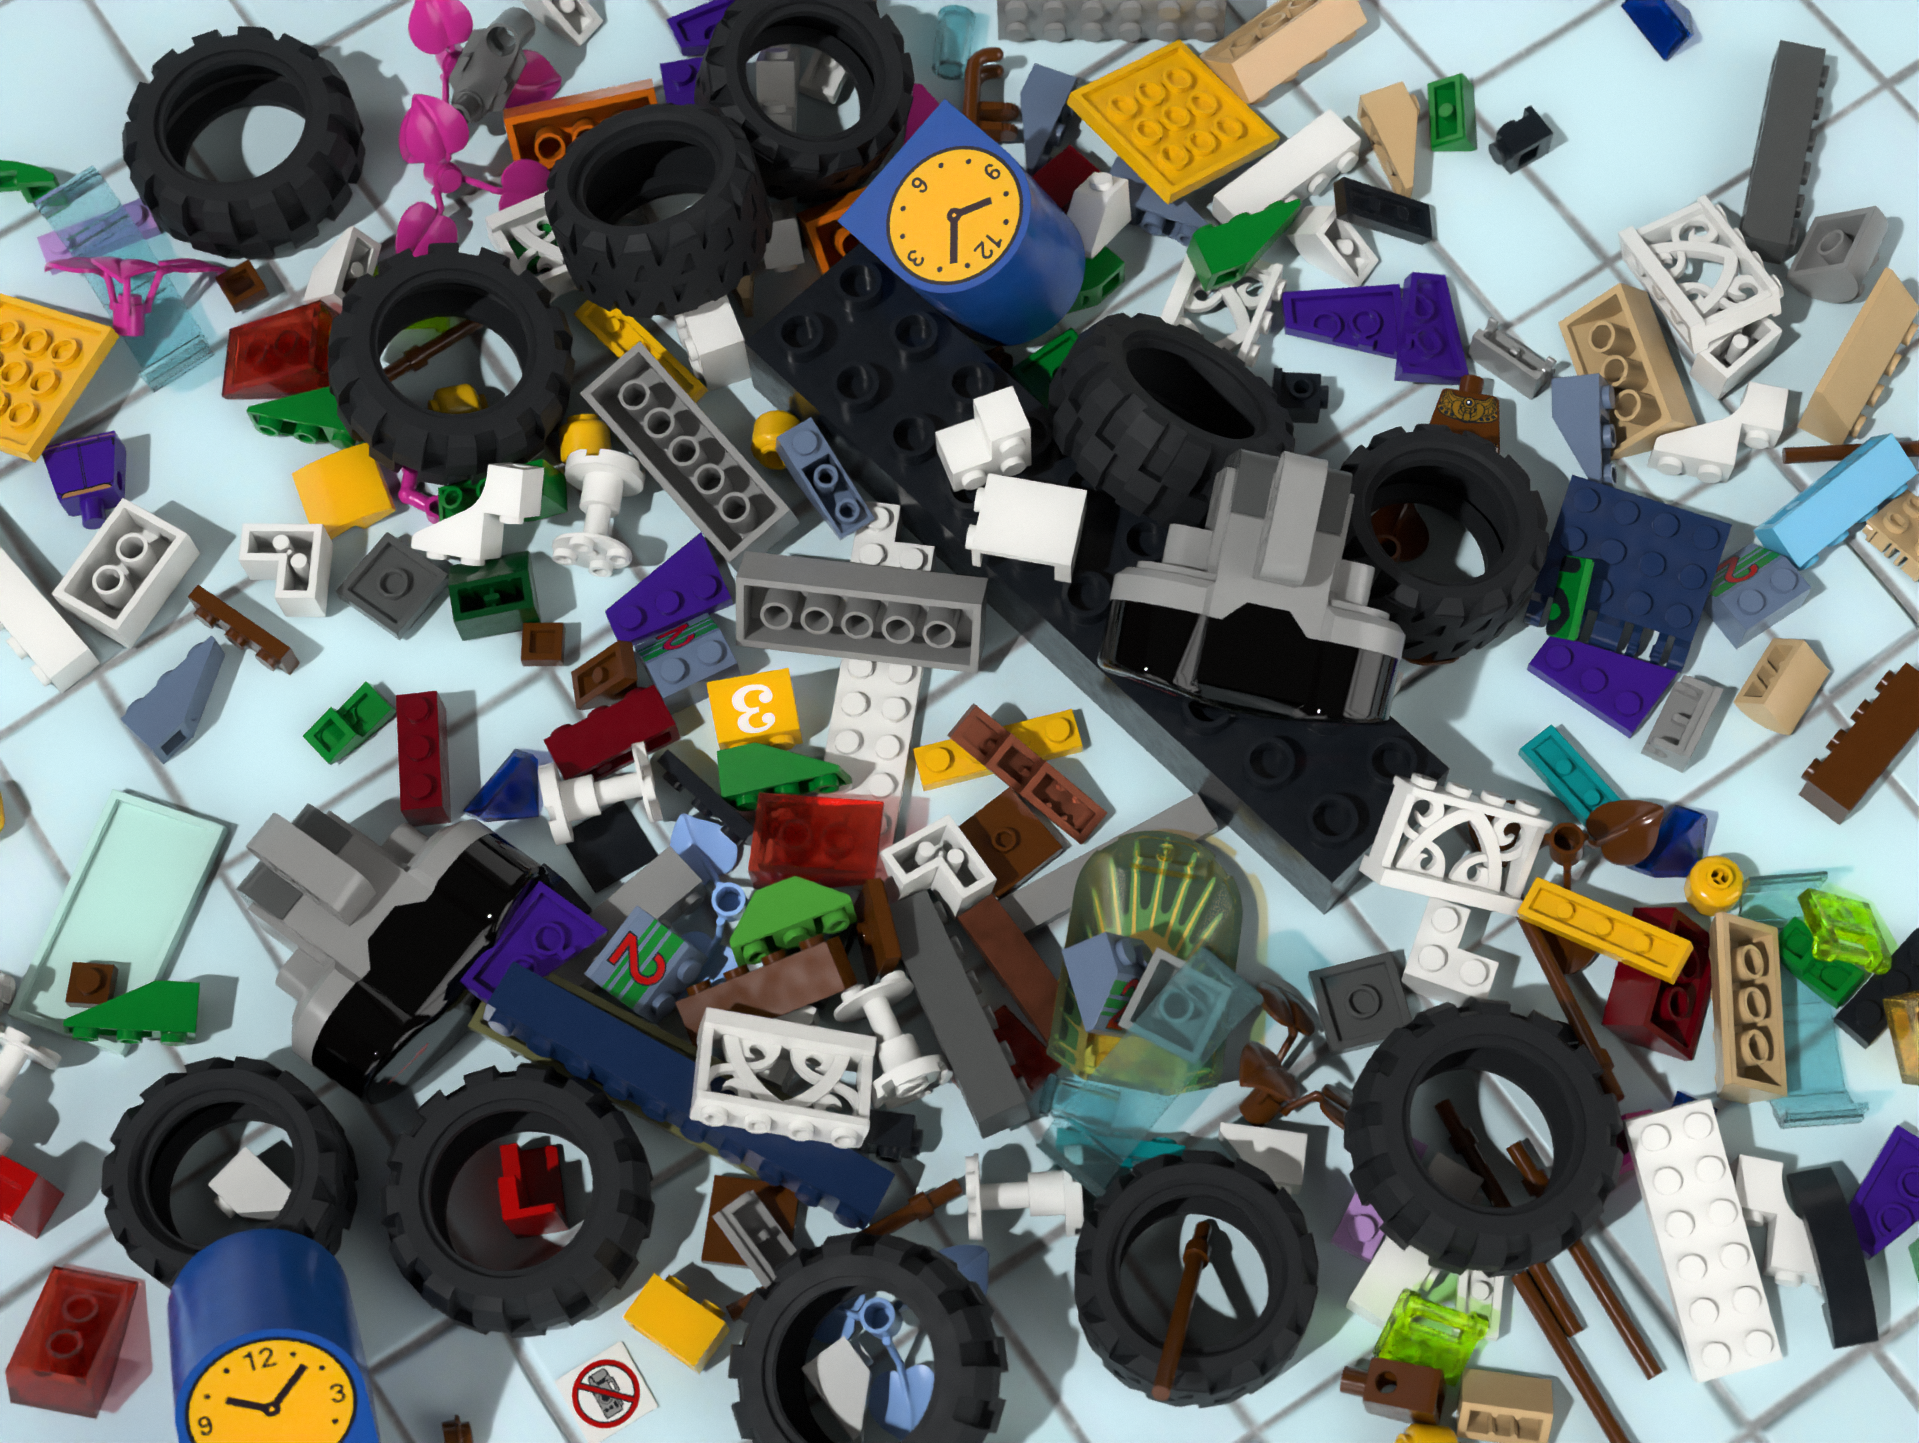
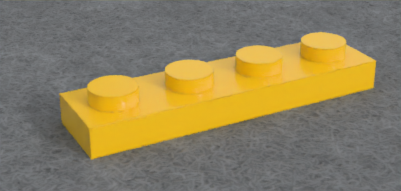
M587 300L574 313V316L617 358H621L640 341L695 403L708 391L633 317L623 315L621 310L615 308L612 311H607Z
M1072 709L1002 726L1045 761L1083 752L1082 741ZM952 739L913 748L923 791L993 774Z
M1536 877L1517 911L1521 920L1673 985L1693 950L1691 941L1539 877Z

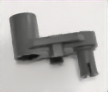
M511 7L505 10L487 28L474 29L449 77V82L454 91L451 105L463 115L467 124L482 120L489 112L502 111L527 64L522 48L531 40L536 30L532 15L525 9ZM506 28L513 33L514 37L507 32Z

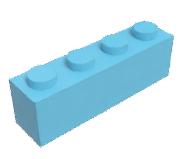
M1892 433L1873 436L1753 531L1765 549L1785 556L1798 571L1804 570L1818 561L1820 557L1817 553L1826 546L1832 547L1847 538L1849 535L1847 529L1856 522H1865L1879 511L1877 505L1882 501L1893 499L1902 494L1909 487L1906 482L1918 474V471Z

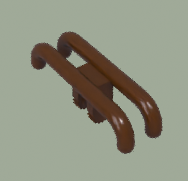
M988 47L980 49L968 59L965 69L963 114L995 142L1015 141L1018 137L1017 126L1007 122L1018 118V106L1012 104V102L980 101L982 84L989 79H1000L1004 75V68L1000 64L984 65L990 62H1000L1004 56L1001 48Z

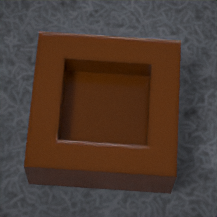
M249 259L215 277L235 313L270 295Z
M523 623L521 662L523 666H564L566 633L564 623Z
M73 962L65 1003L69 1007L92 1008L113 999L119 969L113 964Z

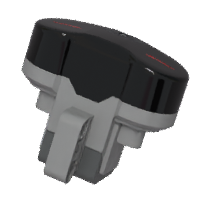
M1239 449L1228 456L1223 470L1219 471L1215 477L1205 529L1170 524L1162 563L1138 561L1136 567H1126L1115 574L1097 658L1098 665L1116 677L1174 700L1209 712L1228 714L1232 717L1246 720L1357 727H1381L1386 725L1389 721L1406 635L1397 623L1389 621V613L1367 607L1375 567L1342 559L1354 501V494H1350L1352 473L1328 468L1327 460L1283 451L1281 457Z
M307 803L291 823L279 814L273 813L249 841L246 848L260 861L236 888V891L249 906L247 910L259 926L293 952L292 956L279 971L275 981L276 986L298 1001L292 1017L291 1038L293 1052L360 1102L376 1105L397 1096L409 1088L470 1030L468 1025L482 1000L469 992L468 988L460 980L485 951L497 944L518 907L537 883L541 881L549 887L550 877L544 866L476 819L444 827L431 838H428L406 822L398 826L384 844L379 846L330 810L324 814L313 805Z

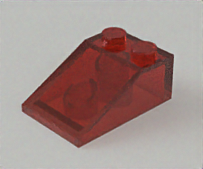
M318 300L229 329L221 396L225 399H280L329 386L328 343L333 319L340 314L322 300Z
M759 792L748 873L754 889H761L793 876H798L829 888L864 885L867 879L876 878L884 801Z
M53 1266L5 1370L10 1403L97 1419L113 1381L137 1294L138 1281Z

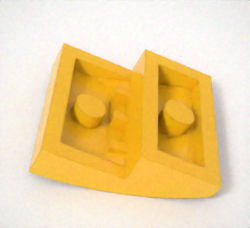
M367 443L337 451L292 473L309 524H323L331 540L355 525L366 529L396 511L380 464L369 456V445Z

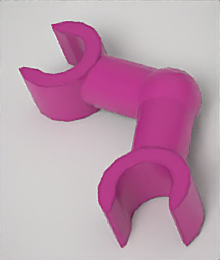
M403 465L401 468L403 472L402 484L398 493L399 500L404 504H409L425 512L432 524L438 523L439 515L432 512L434 508L439 506L438 495L428 497L416 491L418 471Z

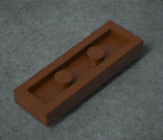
M197 585L188 595L196 609L193 614L200 622L210 629L217 625L226 631L224 636L237 648L244 650L247 646L257 653L255 658L269 670L275 671L278 667L288 675H291L300 664L289 646L200 585Z

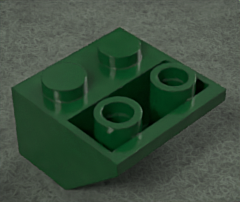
M529 550L502 555L501 558L485 560L484 566L464 564L450 566L448 588L453 621L462 641L522 630L523 623H542Z

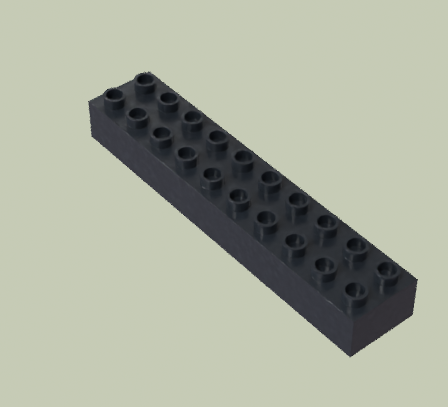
M861 242L744 342L753 387L778 410L795 415L801 422L811 417L845 472L877 502L901 505L903 526L924 545L935 546V555L956 575L988 578L987 604L1193 794L1198 793L1203 803L1324 915L1365 876V874L1359 871L1364 854L1369 855L1395 786L1392 783L1395 775L1411 778L1412 773L1415 772L1435 779L1437 781L1436 785L1444 787L1450 770L1448 766L1317 649L1286 643L1270 617L1235 610L1222 619L1214 618L1205 625L1131 609L1111 602L1110 596L1116 573L1126 567H1136L1138 561L1162 563L1169 529L1160 527L1158 521L1143 514L1140 517L1114 503L1116 499L1102 488H1094L1076 471L1077 464L1071 457L1063 455L1053 439V425L1047 422L1048 409ZM1013 386L1031 428V465L1027 466L1019 474L1008 477L1087 490V511L1071 583L1055 580L1054 566L988 554H983L981 567L972 565V552L969 549H965L969 525H977L979 512H974L977 489L953 491L937 452L935 432L974 419L973 399ZM1221 651L1228 652L1224 672L1253 678L1257 659L1264 660L1260 680L1268 682L1265 694L1280 715L1270 714L1266 716L1271 720L1279 721V723L1246 720L1232 717L1230 714L1213 713L1188 705L1192 693L1198 688L1211 687L1212 681L1204 684L1200 683L1213 675L1214 671H1217ZM1227 689L1224 702L1225 707L1233 710L1232 697H1229L1230 692ZM1184 694L1182 702H1180V696ZM1419 800L1413 804L1407 820L1411 829L1418 824L1414 816L1415 810L1420 815L1428 812L1430 804L1427 800ZM1402 833V836H1401L1400 841L1406 836V835H1404L1403 833Z

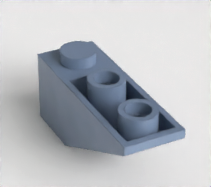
M1037 63L1034 64L1020 92L1026 172L1031 177L1052 160L1050 153L1054 146L1060 147L1066 133V125L1064 124L1068 116L1074 117L1076 114L1067 104L1070 92L1077 89V77Z
M1116 157L1109 174L1128 179L1131 221L1128 224L1140 227L1151 235H1163L1175 239L1183 246L1188 247L1194 232L1202 226L1208 225V223L1182 197L1167 204L1121 157Z
M1599 373L1551 378L1552 418L1588 480L1616 487L1617 471L1615 464L1611 463L1610 448H1615L1616 446L1615 427L1613 424H1610V409L1615 407L1613 386L1609 385Z
M811 417L776 437V452L797 485L839 540L844 539L875 520Z
M212 635L204 642L192 647L183 662L174 670L164 673L157 681L156 686L143 698L132 702L127 708L126 714L120 718L130 733L162 764L166 763L194 737L226 655Z

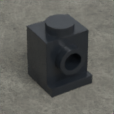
M1530 105L1524 109L1523 117L1520 120H1510L1500 127L1497 131L1495 142L1488 146L1489 153L1494 162L1498 165L1502 164L1511 175L1548 154L1553 132Z
M1274 368L1272 389L1278 395L1276 401L1278 405L1288 410L1293 423L1318 424L1320 409L1328 408L1329 385H1321V374L1282 372V368Z
M870 1109V1129L862 1146L857 1148L859 1154L868 1159L869 1153L876 1154V1159L889 1163H900L901 1158L912 1159L913 1155L920 1156L924 1130L917 1129L915 1115Z

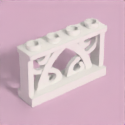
M543 192L485 217L488 237L494 249H497L499 254L511 259L509 270L519 276L526 270L529 262L537 255L541 257L537 262L538 273L546 267L552 269L536 276L552 293L551 303L558 296L578 289L568 272L559 246L553 245L556 242L553 231L544 239H541L546 235V231H540L538 227L541 224H550L544 203L546 192ZM649 202L634 209L621 219H634L644 225L659 222ZM618 221L614 226H633V225H631V224H629V223H619V221ZM513 238L528 249L519 260L508 243Z
M1705 194L1698 197L1696 203L1637 230L1630 226L1618 232L1623 261L1694 355L1708 349V343L1770 314L1774 317L1782 313L1780 298L1784 296V291L1776 275L1770 276L1766 272L1760 255L1756 251L1750 252L1746 247L1741 231L1737 227L1731 228L1719 204L1714 206ZM1703 226L1707 234L1697 236L1695 235V228ZM1691 231L1688 235L1689 241H1680L1682 234ZM1686 258L1705 259L1724 264L1719 280L1713 289L1697 282L1676 284V281L1685 272ZM1672 259H1678L1675 267L1670 269H1665L1663 267V265L1666 263H1670L1673 265ZM1748 287L1756 295L1747 299L1746 294L1740 292V290ZM1690 294H1698V298L1693 301H1689L1687 298ZM1728 296H1729L1730 298H1732V299H1734V300H1744V301L1739 302V303H1734V302H1731V301L1727 300V298H1728ZM1719 308L1723 309L1722 311L1715 313Z
M1186 255L1160 317L1166 323L1174 326L1181 324L1200 333L1196 325L1184 317L1185 313L1208 311L1223 300L1234 319L1237 330L1213 344L1221 349L1225 347L1231 353L1240 348L1237 357L1245 362V367L1253 368L1261 345L1256 344L1260 333L1267 335L1272 324L1274 313L1270 312L1271 306L1274 301L1281 302L1282 292H1285L1287 280L1282 279L1283 264L1277 262L1272 264L1259 259L1244 275V277H1250L1262 283L1263 290L1256 297H1251L1246 293L1252 287V283L1242 284L1235 290L1232 286L1235 283L1233 282L1213 289L1215 294L1205 301H1200L1194 294L1196 291L1204 289L1188 255ZM1212 290L1206 292L1207 297L1210 295ZM1256 309L1253 319L1250 323L1247 310Z
M1415 772L1412 773L1411 778L1395 775L1392 782L1395 786L1369 855L1364 854L1359 871L1379 885L1519 917L1517 911L1523 902L1520 899L1546 829L1550 830L1553 823L1539 814L1541 807L1522 799H1517L1515 805L1506 803L1507 799L1486 790L1482 791L1481 796L1471 794L1472 789L1455 782L1448 781L1446 787L1436 785L1437 781L1435 779ZM1427 800L1430 804L1427 813L1420 815L1417 810L1414 812L1415 819L1421 826L1416 831H1413L1407 821L1412 806L1416 801ZM1444 804L1452 806L1444 810ZM1485 814L1495 816L1491 823ZM1469 821L1478 837L1482 852H1474L1464 856L1453 866L1449 874H1446L1443 852L1432 841L1448 829ZM1519 823L1521 830L1515 846L1509 850L1500 851L1499 846L1507 845L1515 838V835L1512 833L1504 835L1506 825ZM1403 833L1408 837V839L1403 843V845L1399 848V850L1396 853L1398 844ZM1426 847L1432 854V861L1427 867L1422 868L1420 866L1421 860L1429 857L1422 852ZM1509 861L1502 878V862ZM1483 862V866L1475 865L1477 874L1475 877L1468 879L1467 870L1469 867Z
M706 1007L697 1036L698 1047L689 1115L691 1120L702 1121L708 1126L726 1125L743 1128L755 1134L767 1132L784 1135L796 1141L814 1140L831 1143L838 1148H860L870 1129L869 1115L876 1037ZM712 1047L723 1049L727 1063L710 1067ZM752 1054L765 1056V1058L760 1061L746 1062L754 1061L755 1056H753ZM777 1059L789 1060L792 1062L796 1072L804 1080L813 1084V1086L794 1098L781 1101L768 1091L754 1074L769 1069ZM806 1064L818 1065L819 1067H815L814 1071H812ZM845 1070L857 1072L855 1090L839 1082ZM721 1075H733L734 1078L727 1080L721 1091L732 1090L736 1096L711 1091L710 1082ZM831 1092L841 1095L850 1103L853 1110L851 1116L826 1111L829 1107H833L839 1112L842 1109L840 1101L831 1095Z

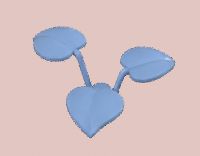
M683 813L678 817L674 826L670 846L702 879L704 886L712 880L716 888L712 893L711 902L718 915L713 941L707 934L699 931L681 935L709 957L703 965L698 978L690 983L687 988L707 979H710L712 986L726 981L723 973L738 967L732 949L719 944L723 938L726 922L740 920L751 899H747L739 885L732 882L723 883L719 876L729 873L734 868L738 856L737 845L720 831L722 826ZM686 989L677 1001L689 996Z
M964 1244L947 1247L938 1251L956 1262L957 1270L969 1281L977 1282L986 1296L989 1282V1252L986 1248ZM862 1294L844 1302L833 1310L821 1323L813 1337L827 1344H833L843 1336L849 1340L854 1334L856 1320H858L868 1332L876 1338L882 1339L883 1344L896 1364L898 1372L886 1371L874 1380L870 1390L868 1406L871 1415L878 1425L902 1441L916 1427L926 1411L933 1390L934 1372L928 1366L922 1364L912 1366L906 1370L904 1361L893 1343L892 1338L899 1333L902 1327L903 1319L901 1312L903 1310H910V1308L900 1300L892 1304L881 1297H875L865 1302L866 1295Z

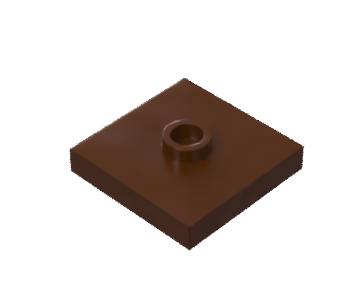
M1010 787L958 826L997 880L991 894L997 900L1006 897L1063 852L1061 844Z
M881 877L867 879L853 905L858 921L855 922L858 942L870 986L880 983L881 978L893 972L902 957L884 881Z
M714 1175L701 1257L702 1263L750 1269L712 1216L745 1192H750L751 1190L756 1193L793 1244L799 1200L795 1197V1192L781 1184L774 1186L762 1180Z

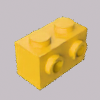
M654 1273L623 1318L630 1327L700 1374L730 1331L726 1322L722 1320L726 1313L706 1299L700 1305L688 1297L687 1294L690 1288L669 1274L664 1280Z

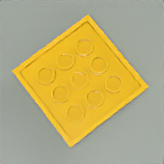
M1180 39L1070 92L1067 104L1167 204L1275 149L1280 139Z
M0 293V451L36 463L120 337L112 327Z

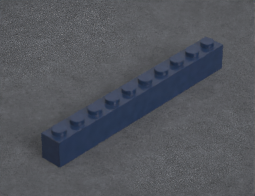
M514 961L487 1002L483 1019L488 1021V1025L495 1032L507 1037L511 1035L526 1042L528 1049L536 1055L544 1058L551 1056L565 1064L566 1070L572 1075L581 1079L590 1078L603 1085L604 1091L610 1096L622 1101L628 1099L641 1106L642 1112L649 1118L659 1122L666 1120L680 1128L681 1134L687 1139L696 1143L705 1142L718 1149L719 1155L728 1162L737 1165L743 1163L757 1171V1176L764 1182L774 1186L781 1184L795 1192V1197L799 1201L811 1207L820 1206L833 1213L834 1219L845 1227L852 1229L858 1227L861 1230L866 1228L895 1176V1173L850 1148H838L831 1143L814 1140L796 1141L788 1136L767 1132L755 1134L743 1128L726 1125L708 1126L702 1121L691 1120L689 1115L696 1065L694 1061ZM718 1076L710 1082L712 1092L736 1096L732 1090L721 1091L724 1083L727 1081L726 1079Z

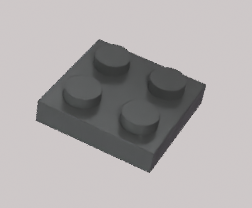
M386 532L339 586L336 593L340 599L395 638L401 640L448 585L449 574L389 532Z
M1391 952L1308 973V980L1331 1056L1379 1045L1396 1027L1402 1028L1412 1021Z

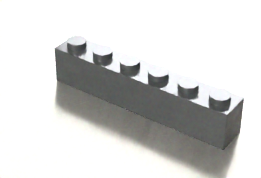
M1780 40L1771 65L1739 226L1746 247L1750 252L1756 251L1762 261L1779 265L1783 260L1786 250L1793 252L1797 241L1799 228H1794L1792 225L1794 218H1800L1805 195L1799 194L1800 185H1806L1811 168V162H1806L1805 157L1806 152L1812 153L1817 130L1811 129L1812 121H1818L1824 100L1823 97L1817 96L1818 89H1824L1830 69L1829 65L1823 64L1826 49Z
M925 889L890 904L902 952L900 960L908 978L914 984L913 989L940 1048L948 1060L956 1083L982 1139L1030 1119L1026 1104L1033 1100L1024 1077L1021 1076L1015 1079L1010 1066L1016 1064L1013 1054L1006 1040L998 1043L993 1030L999 1028L990 1005L988 1004L983 1007L980 1005L976 995L981 994L982 990L974 971L971 969L965 972L960 962L966 956L957 935L949 937L944 928L950 922L941 901L933 903Z

